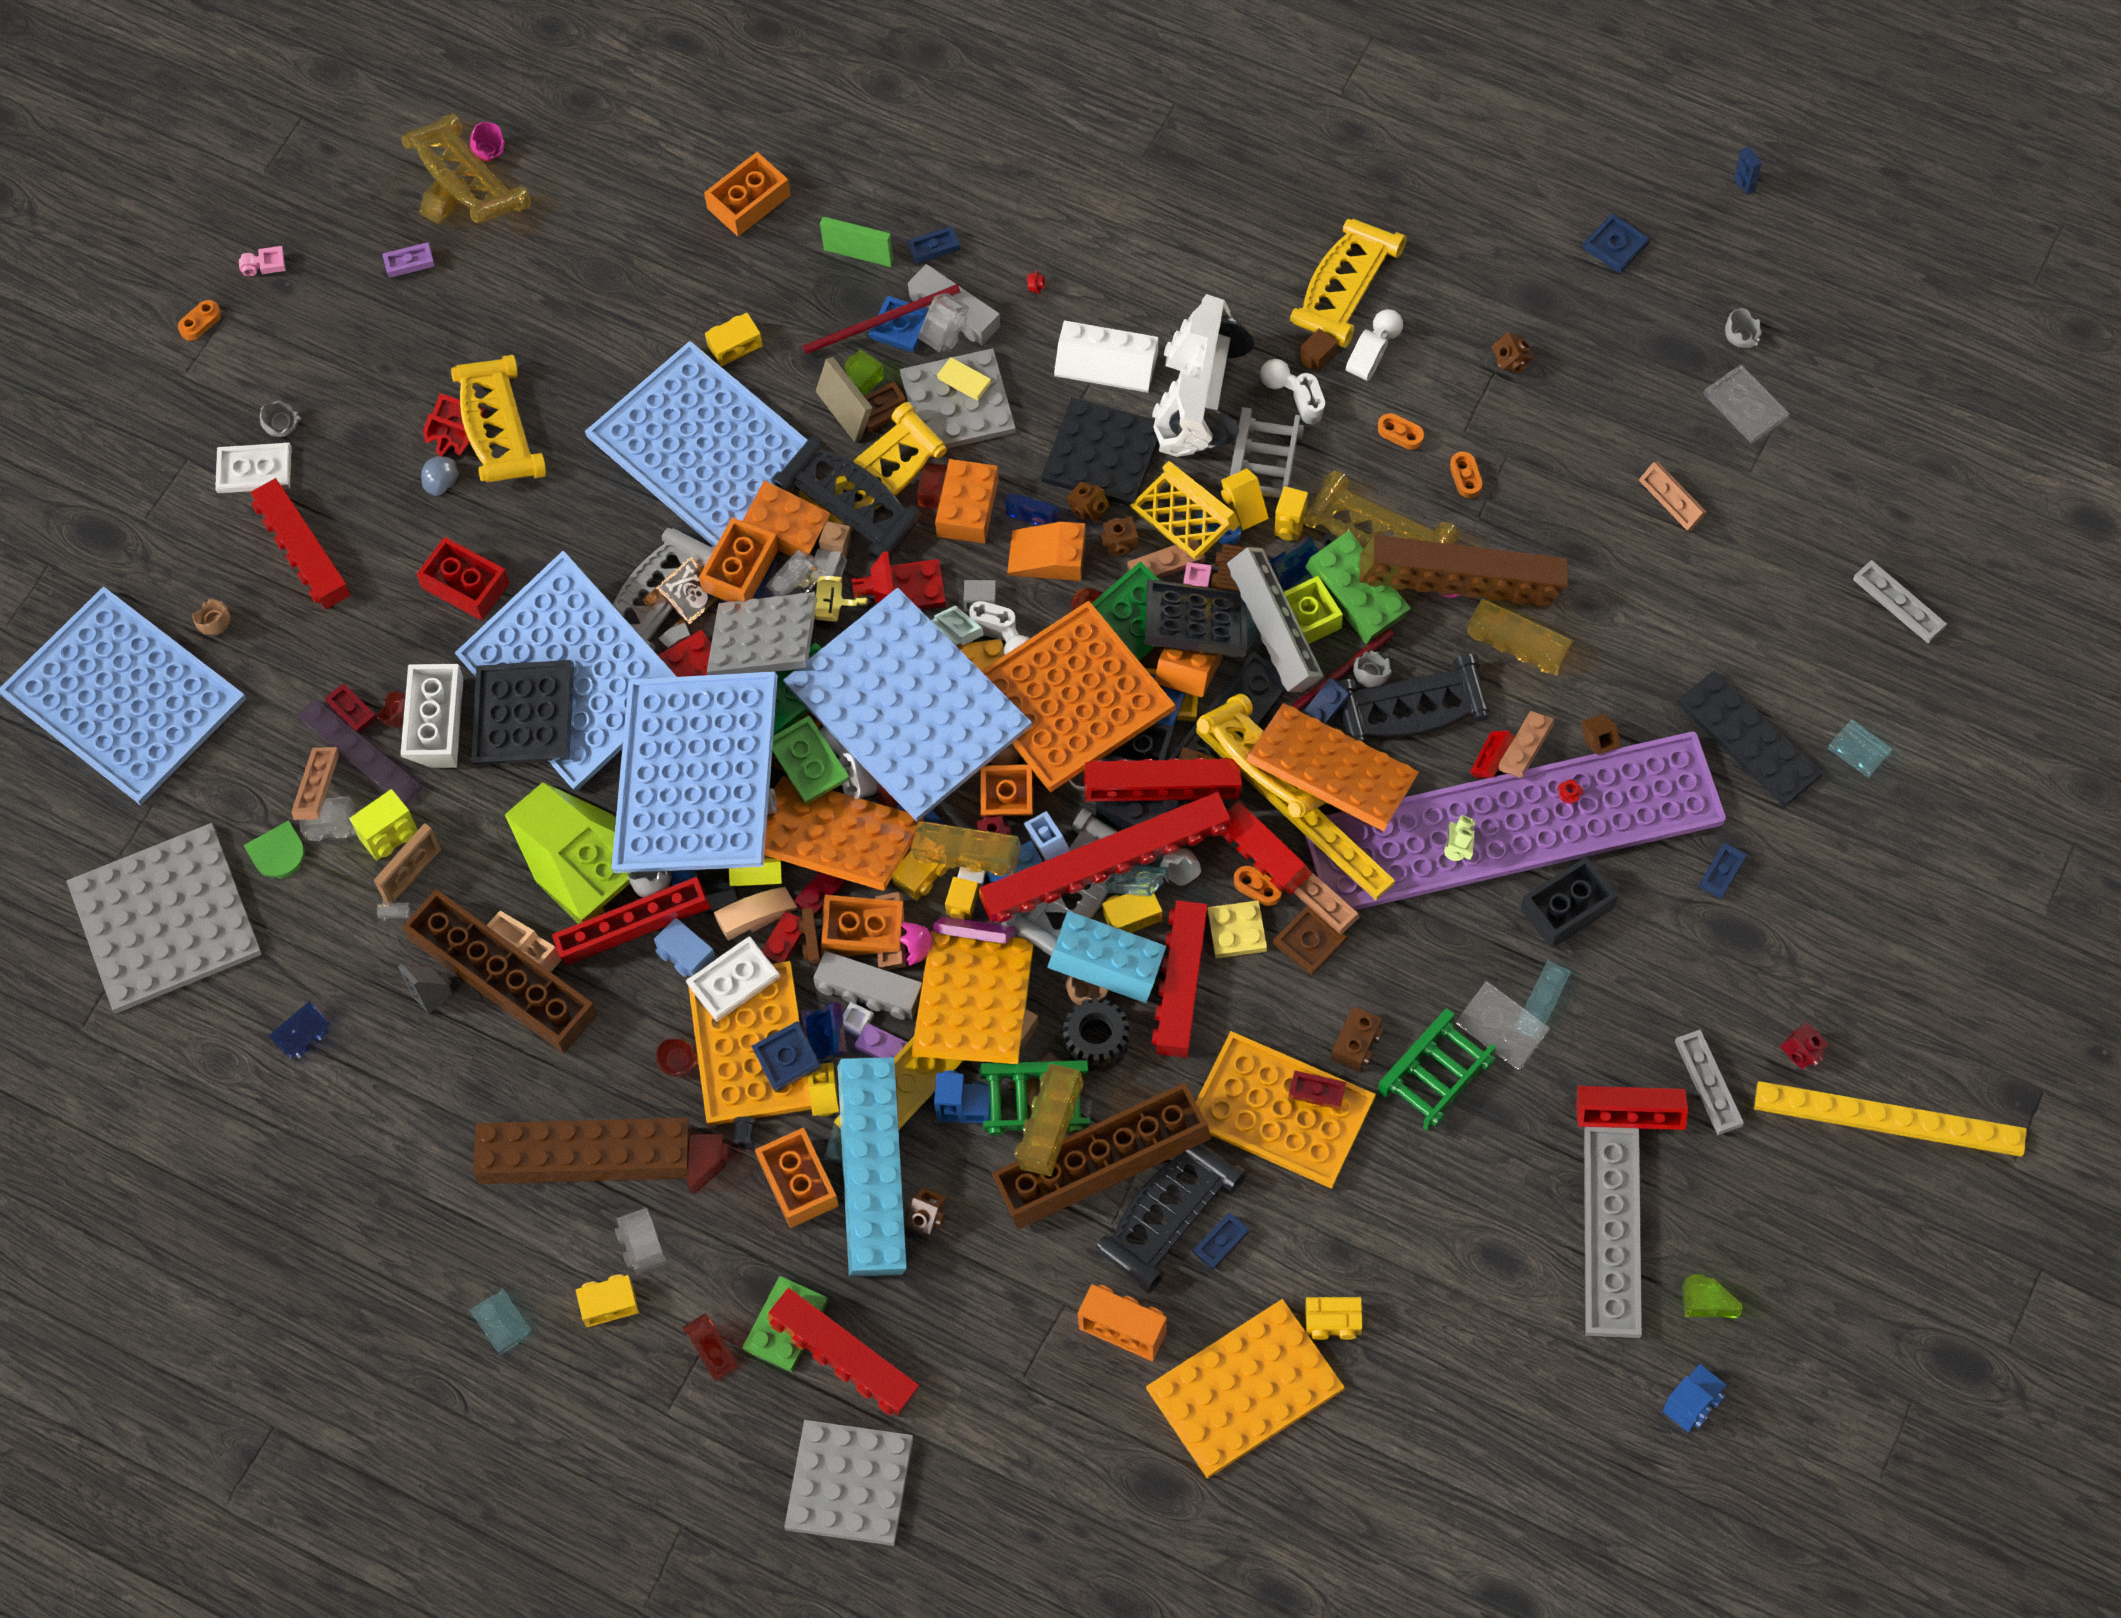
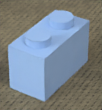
M1047 811L1024 823L1036 848L1045 861L1070 851L1064 837Z

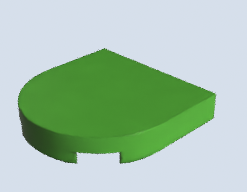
M289 820L243 845L262 875L278 879L289 877L297 872L305 855L304 846Z

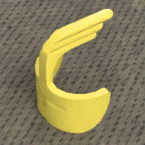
M821 576L817 581V604L814 619L837 622L842 605L867 607L868 600L867 598H856V600L843 599L841 595L842 577ZM833 587V606L832 612L829 613L830 602H824L823 600L831 599V589Z

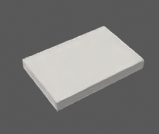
M290 443L217 447V493L253 491L274 478L278 480L283 489H290Z
M749 936L687 979L686 983L715 1021L718 1022L781 977Z

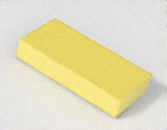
M951 357L937 374V378L940 381L977 401L991 384L990 378Z

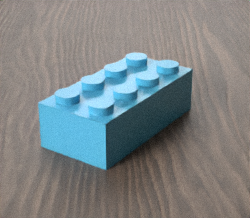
M1067 911L1047 968L1146 1003L1166 946Z

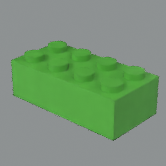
M1348 531L1310 557L1305 568L1313 578L1319 576L1343 616L1367 645L1385 630L1402 620L1410 610V607L1392 586L1381 585L1372 587L1367 583H1359V555L1364 548L1352 533Z

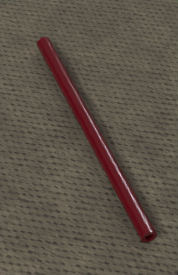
M955 284L803 345L802 348L805 355L959 294L961 291L958 284Z
M1389 628L1291 706L1298 709V711L1308 706L1330 678L1338 682L1353 670L1356 658L1362 657L1365 652L1369 653L1372 650L1375 652L1393 638L1394 633Z

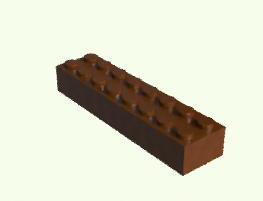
M1373 535L1359 555V583H1367L1372 587L1381 585L1392 586L1393 589L1397 590L1409 588L1416 589L1418 592L1435 591L1440 592L1442 595L1460 594L1467 598L1485 597L1491 601L1510 600L1516 604L1525 602L1536 603L1537 606L1545 607L1551 605L1568 586L1567 558Z
M437 889L433 891L402 926L408 940L563 1054L597 1016L594 1004Z
M1186 1082L991 1174L1017 1230L1212 1138L1208 1124Z
M688 1118L476 1123L473 1175L478 1184L690 1179L692 1128Z

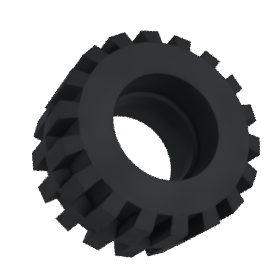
M1093 999V1003H1088V1000L1082 1001L1081 1007L1076 1005L1073 1007V1013L1069 1012L1067 1014L1066 1022H1064L1063 1036L1066 1053L1070 1054L1072 1061H1087L1089 1071H1094L1095 1067H1100V1071H1105V1066L1109 1065L1110 1068L1116 1066V1060L1119 1062L1123 1060L1124 1053H1127L1129 1048V1023L1126 1021L1124 1012L1119 1013V1007L1116 1004L1111 1007L1110 1001L1105 999L1103 1003H1099V999ZM1092 1026H1102L1112 1034L1106 1042L1101 1044L1088 1043L1081 1035Z

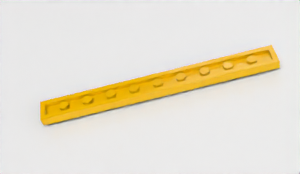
M1196 728V733L1222 758L1233 759L1214 734L1202 733ZM1226 730L1229 734L1233 735L1235 740L1242 742L1243 739L1235 731ZM1245 747V749L1251 751L1252 747ZM1240 767V774L1375 901L1394 886L1395 880L1318 808L1302 817L1291 816L1288 811L1289 803L1266 789ZM1281 780L1282 783L1288 785L1291 791L1297 792V789L1292 784Z
M1758 1081L1756 1087L1754 1110L2020 1157L2024 1154L2026 1128Z

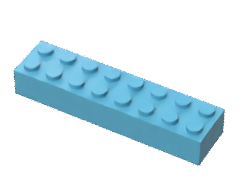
M894 1057L841 1059L838 1065L849 1277L903 1275L906 1270Z

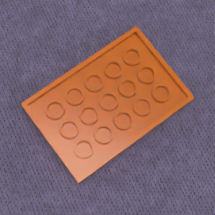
M1284 703L1246 759V762L1382 831H1385L1419 773V771L1411 768V766L1389 757L1386 753L1379 752L1367 746L1364 742L1355 740L1342 731L1334 729L1317 718L1310 717L1298 711L1295 707Z
M782 776L774 788L777 813L767 815L764 855L884 891L922 828L923 817L916 822L908 812L860 798L855 799L853 796L832 790L805 805L789 779Z

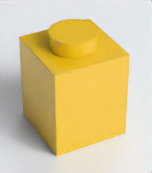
M953 877L945 902L947 915L957 919H972L979 896L978 882Z

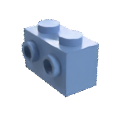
M677 918L654 939L657 947L656 953L663 960L667 961L669 959L675 964L674 968L683 977L687 975L692 977L716 960L713 949Z

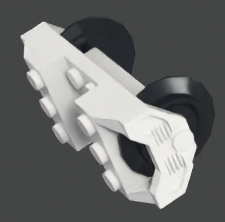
M1206 294L1202 299V304L1191 314L1188 320L1184 319L1180 331L1175 332L1172 342H1168L1165 347L1164 356H1167L1165 366L1179 370L1180 374L1178 380L1172 382L1169 392L1163 394L1161 403H1157L1153 410L1152 417L1155 418L1154 430L1160 443V452L1176 457L1185 456L1204 449L1220 448L1237 439L1239 433L1237 423L1229 415L1217 410L1227 358H1237L1246 355L1253 349L1255 340L1247 328L1232 318L1230 309L1223 299Z

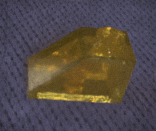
M446 171L424 192L419 214L430 221L440 224L451 214L467 185V181Z

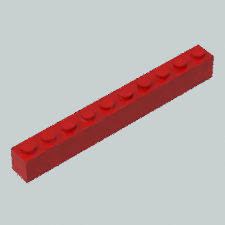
M1216 792L979 888V896L991 923L996 921L1002 923L1011 919L1013 914L1021 911L1022 913H1027L1037 907L1036 905L1045 901L1046 903L1055 902L1061 897L1060 895L1068 892L1071 894L1083 890L1087 884L1092 882L1094 884L1102 883L1108 879V876L1115 873L1124 874L1130 871L1134 865L1142 863V865L1149 864L1157 856L1164 853L1171 855L1177 852L1181 846L1186 844L1190 846L1196 845L1203 841L1204 837L1211 834L1213 836L1223 834L1229 828L1230 816L1219 793Z

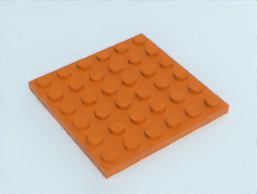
M1087 601L981 670L1032 722V727L1011 744L1050 792L1084 771L1085 762L1102 759L1176 710L1173 701L1090 601Z

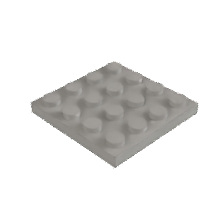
M993 348L952 357L991 379L990 386L978 401L937 378V374L950 358L900 369L907 402L916 409V414L945 443L947 449L1016 433Z
M815 592L750 599L746 602L719 603L707 674L760 673L807 668L817 604Z
M804 1420L784 1526L785 1530L895 1546L913 1435Z

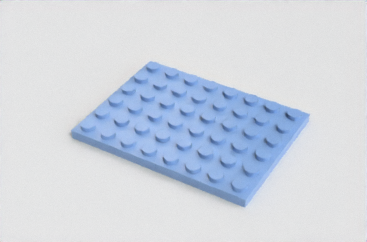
M691 341L585 431L586 436L712 546L717 545L732 517L743 521L763 481L765 480L772 484L770 479L777 471L781 472L807 441L805 437Z
M564 551L552 560L455 652L475 677L476 666L558 660H572L574 662L570 760L549 762L576 792L623 749L629 680L677 677Z
M104 586L0 687L1 696L140 805L246 700L242 692Z
M899 588L895 589L808 660L807 668L796 669L783 680L784 685L807 707L916 822L1032 727V722Z
M775 672L629 680L612 859V871L614 873L764 867L778 678Z

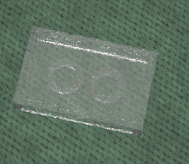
M1739 365L1704 389L1703 394L1751 444L1789 417V413L1742 365Z
M1488 981L1483 984L1455 1022L1486 1047H1489L1491 1044L1495 1045V1053L1517 1070L1522 1068L1551 1029Z

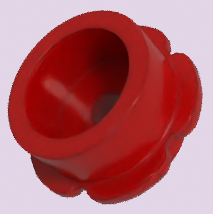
M1037 270L1035 273H1030L1027 276L1030 293L1036 292L1040 294L1041 289H1045L1044 275H1040Z
M1573 779L1561 782L1557 789L1560 799L1567 804L1577 802L1583 794L1582 786L1578 785L1577 781Z

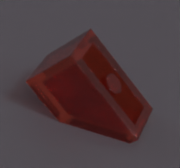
M929 462L921 471L917 489L919 507L938 509L948 465Z
M690 1134L687 1179L690 1194H696L724 1169V1160L729 1159V1144H725L722 1134Z
M706 1313L682 1327L715 1382L738 1368L716 1326Z

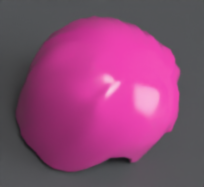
M489 122L477 124L470 137L472 153L485 162H492L500 157L504 151L501 129L498 125Z
M903 922L902 927L906 929V935L902 936L900 941L907 945L909 952L906 953L908 957L906 962L911 966L927 958V953L932 947V935L923 925Z

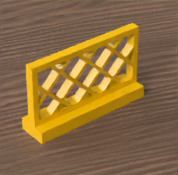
M1168 461L1162 467L1164 473L1130 507L1197 561L1229 529L1234 532L1240 526V523L1231 509ZM1165 482L1171 485V492L1159 493V488ZM1186 497L1187 505L1175 506V498ZM1170 498V507L1158 508V500ZM1154 500L1153 509L1143 510L1140 508L1146 501ZM1202 510L1203 518L1191 519V511ZM1186 511V520L1174 521V513ZM1170 513L1169 522H1157L1159 514ZM1219 523L1221 525L1215 532H1207V524ZM1203 524L1202 533L1190 534V526ZM1186 526L1185 535H1173L1174 527ZM1202 539V545L1193 551L1190 548V541Z

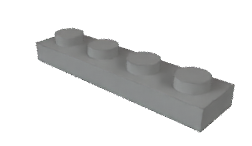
M1872 560L1854 575L1853 580L1928 644L1946 628L1947 623Z
M1701 1030L1677 1037L1675 1044L1717 1135L1742 1127L1744 1122Z

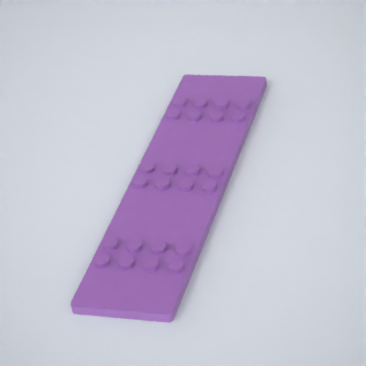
M1688 732L1614 749L1600 755L1592 754L1531 768L1526 771L1523 778L1504 774L1408 796L1403 799L1385 831L1345 811L1325 815L1395 880L1394 886L1377 901L1305 834L1304 836L1316 876L1350 907L1358 910L1721 826L1724 824L1726 816L1698 736L1695 732ZM1568 779L1577 781V784L1583 788V794L1580 796V799L1573 804L1564 803L1560 799L1557 790L1559 784L1566 782ZM1464 815L1475 820L1473 831H1475L1473 855L1470 860L1464 857L1460 861H1453L1448 859L1444 852L1445 844L1447 843V830L1450 822L1457 824L1460 816Z

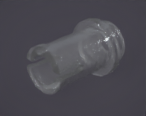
M386 901L377 904V918H382L383 921H386L387 918H410V913H408L410 911L409 902L386 903Z

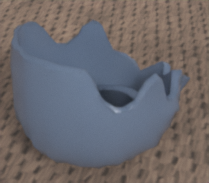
M433 457L426 461L421 471L423 488L434 496H440L448 488L454 487L459 477L456 462L449 457Z

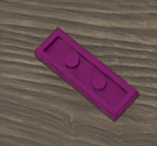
M942 917L934 922L933 928L935 933L998 943L1008 942L1015 937L1016 927L951 917Z

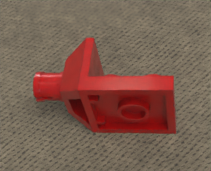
M883 552L870 568L871 576L857 579L852 578L854 598L874 595L875 602L878 604L895 589L899 588L920 610L946 607L939 559L890 566L888 552Z

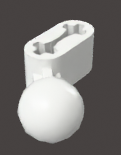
M1386 309L1376 314L1373 320L1374 331L1371 332L1366 329L1361 334L1347 363V372L1365 381L1371 379L1385 352L1388 340L1396 338L1403 329L1401 315L1395 310Z
M1271 359L1265 362L1260 370L1262 383L1271 389L1286 387L1294 391L1293 397L1302 420L1310 425L1319 423L1322 419L1325 399L1316 377L1309 373H1303L1296 377L1290 374L1288 365L1279 359Z
M978 601L971 605L969 610L970 618L982 627L983 635L1006 641L1004 647L1005 655L1030 639L1027 636L1018 634L1015 614L1012 610L983 601Z
M822 727L820 729L822 736L834 754L839 756V762L849 775V781L842 784L844 793L853 796L855 799L874 795L877 791V780L825 727Z

